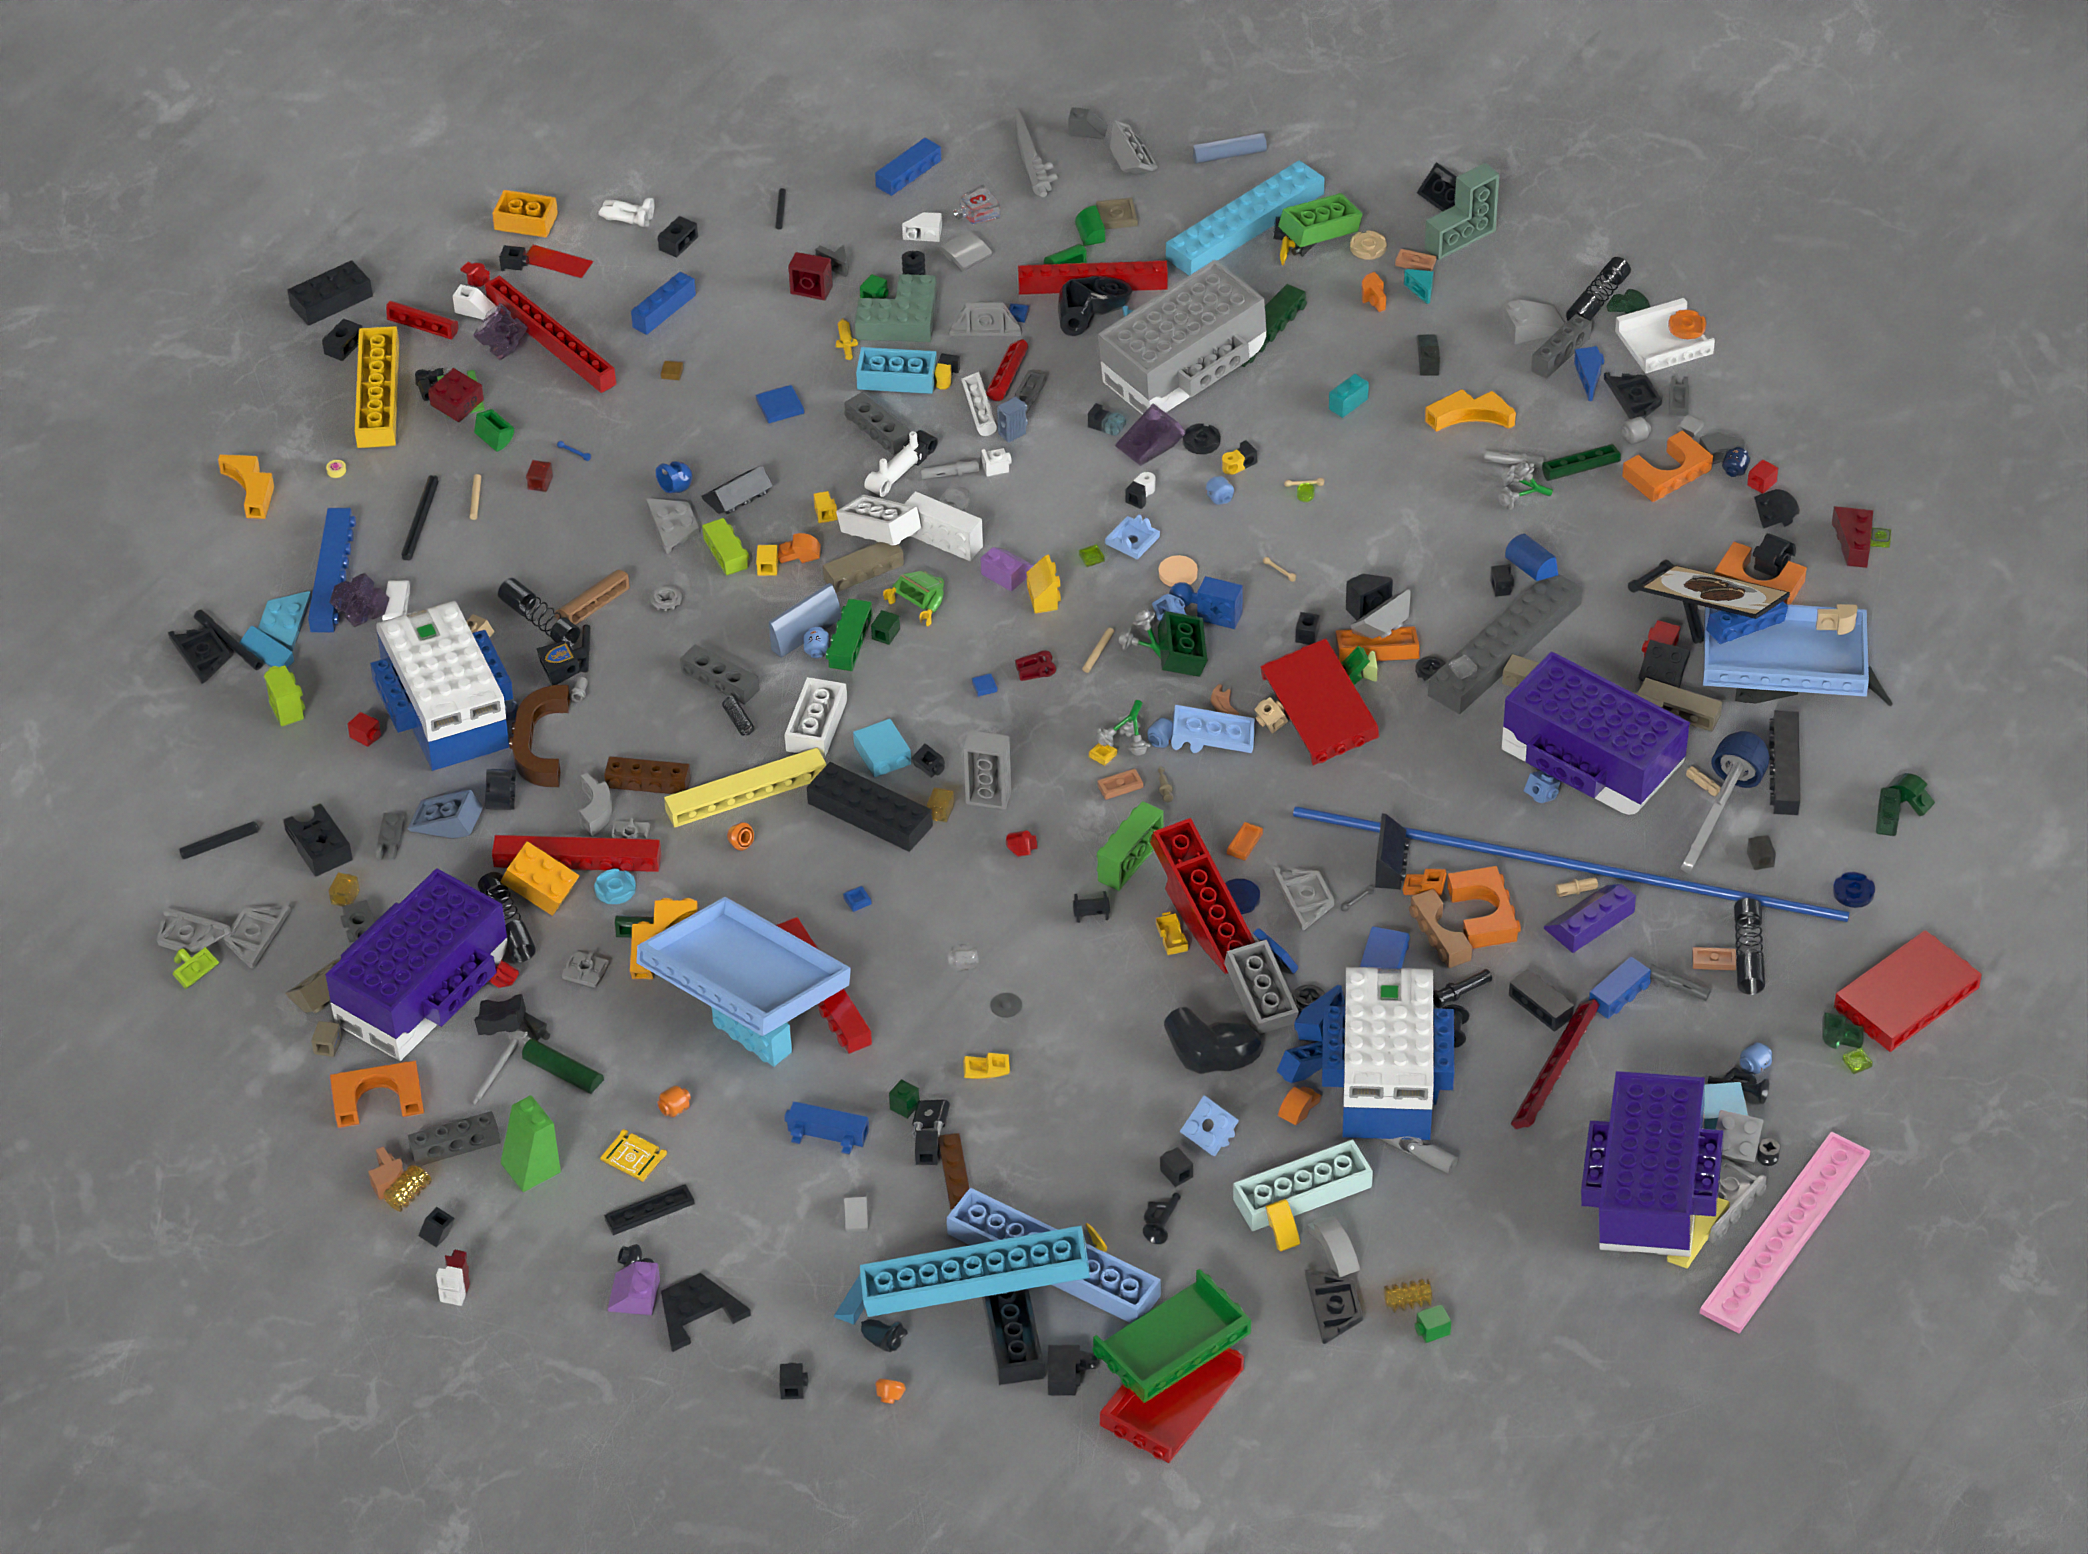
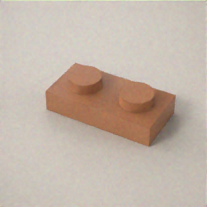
M1400 249L1395 260V266L1432 271L1436 263V256Z
M1132 769L1098 780L1097 786L1105 800L1143 788V781L1136 769Z
M1693 947V969L1736 970V949Z

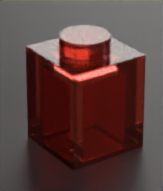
M532 460L526 474L528 490L547 492L553 478L551 462Z

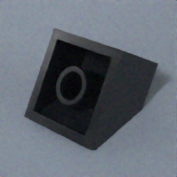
M1361 574L1346 582V611L1356 621L1392 597L1393 579L1385 576Z

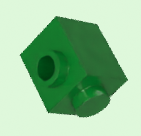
M873 274L859 287L860 298L885 299L889 293L887 280Z
M1442 1304L1433 1308L1423 1309L1417 1313V1321L1414 1324L1418 1336L1423 1337L1425 1343L1451 1335V1320Z

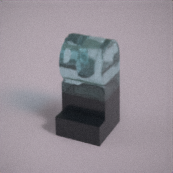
M1095 403L1088 412L1089 428L1115 436L1126 425L1124 416L1104 410L1101 404Z

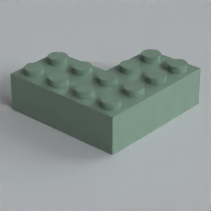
M1483 163L1456 177L1455 206L1426 220L1425 249L1440 260L1496 231L1499 173L1488 164Z
M899 274L896 299L858 298L855 319L856 340L931 342L937 295L936 275Z

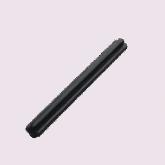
M430 475L425 484L401 553L403 560L410 561L413 557L439 482L436 475Z

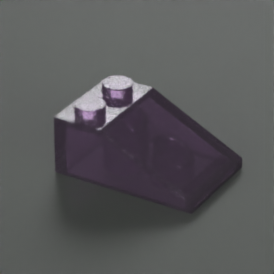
M1153 403L1115 444V447L1139 466H1142L1174 447L1186 432L1175 419Z

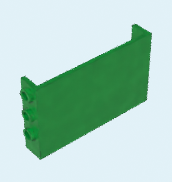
M1199 1268L1196 1270V1282L1108 1339L1102 1341L1095 1335L1093 1337L1092 1350L1098 1359H1102L1107 1364L1108 1369L1113 1374L1116 1373L1121 1378L1123 1385L1126 1388H1130L1145 1403L1251 1334V1319L1243 1312L1238 1303H1234L1228 1297L1227 1292L1223 1288L1220 1289L1214 1283L1209 1274H1205Z

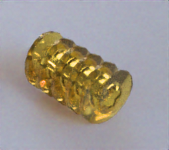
M410 1165L401 1174V1177H398L395 1183H392L385 1190L384 1198L393 1209L401 1212L402 1207L407 1208L410 1205L409 1201L413 1202L415 1196H419L421 1194L420 1190H425L426 1184H430L432 1179L421 1167Z
M1428 1278L1426 1283L1423 1279H1419L1418 1284L1412 1280L1409 1282V1287L1405 1282H1402L1400 1289L1397 1284H1392L1391 1290L1387 1285L1383 1287L1387 1309L1391 1307L1394 1313L1397 1311L1398 1305H1400L1402 1311H1405L1406 1304H1409L1410 1308L1414 1309L1415 1302L1422 1308L1425 1300L1429 1306H1432V1290Z

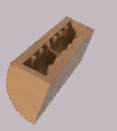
M622 570L614 571L556 610L555 613L559 612L561 618H567L573 624H578L630 589L628 574ZM555 614V617L559 620V614Z

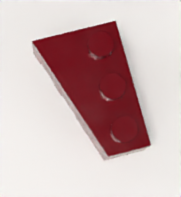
M1834 506L1832 525L1837 532L1836 536L1841 543V550L1847 566L1867 568L1873 510Z

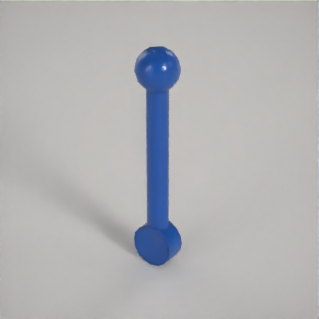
M558 441L557 446L559 448H565L580 455L585 461L591 459L589 453L584 454L565 445L563 441Z

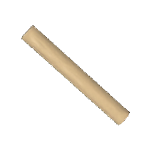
M475 474L473 477L470 519L476 520L478 516L481 475Z
M1107 628L1084 664L1082 668L1084 672H1090L1114 634L1112 628Z

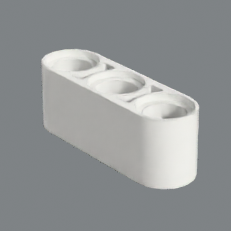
M409 580L388 581L383 608V621L406 615L410 595Z

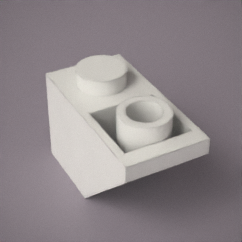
M923 212L902 224L903 240L940 241L942 230L941 213Z
M460 284L453 295L454 310L458 314L489 321L497 309L478 288Z

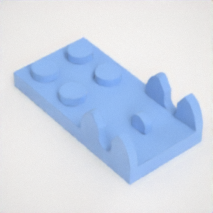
M1175 705L1171 745L1173 749L1178 750L1182 747L1183 743L1189 742L1192 753L1199 752L1203 745L1252 753L1255 718Z

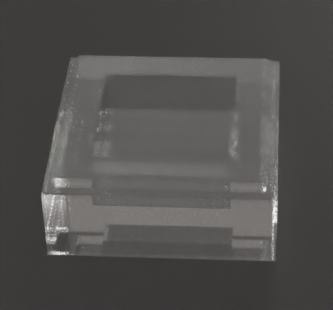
M1467 655L1449 662V668L1460 679L1477 672V665Z

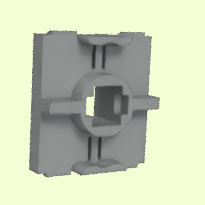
M630 818V822L615 821L611 836L612 838L648 839L650 822H634L633 818Z
M576 951L566 963L562 978L596 988L597 984L601 982V977L606 973L605 970L609 965V960L595 957L593 952H590L588 955Z

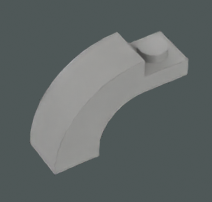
M586 772L580 775L582 790L591 799V803L579 812L581 825L592 837L608 824L612 814V804L607 783L604 781L599 784L596 778H592Z
M1334 1216L1329 1218L1320 1217L1307 1224L1308 1233L1315 1237L1324 1248L1331 1271L1342 1277L1360 1270L1352 1244L1342 1225Z

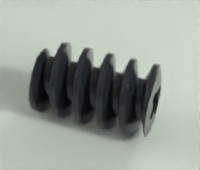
M907 251L902 254V274L925 275L924 253L920 251Z

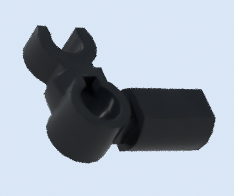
M437 368L434 371L420 369L415 372V384L419 387L424 401H429L428 390L432 387L431 384L438 382V376L445 375L443 368Z

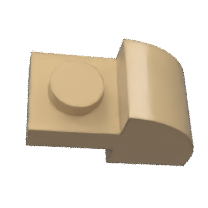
M1837 604L1836 609H1817L1816 630H1837V635L1851 632L1856 624L1857 605Z

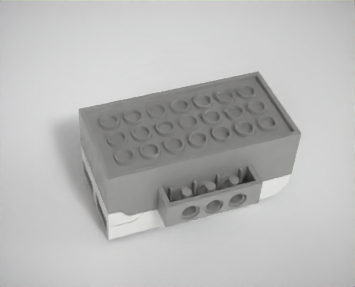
M1213 260L1098 334L1103 383L1109 386V388L1132 405L1149 421H1154L1184 400L1196 395L1248 361L1260 350L1266 338L1264 298L1218 261Z

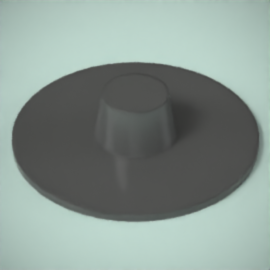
M1001 993L991 1000L990 1007L995 1015L1009 1018L1021 1011L1022 1001L1013 993Z

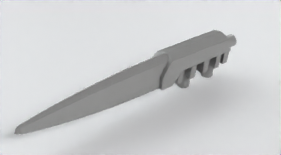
M1016 108V132L1022 160L1033 192L1036 195L1045 197L1047 192L1052 190L1050 182L1058 178L1056 173L1047 176L1046 171L1054 168L1052 161L1043 164L1040 156L1037 154L1019 109Z

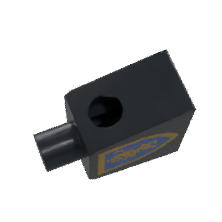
M568 641L536 648L539 661L552 685H558L580 672L578 661L588 657L584 646L573 650Z

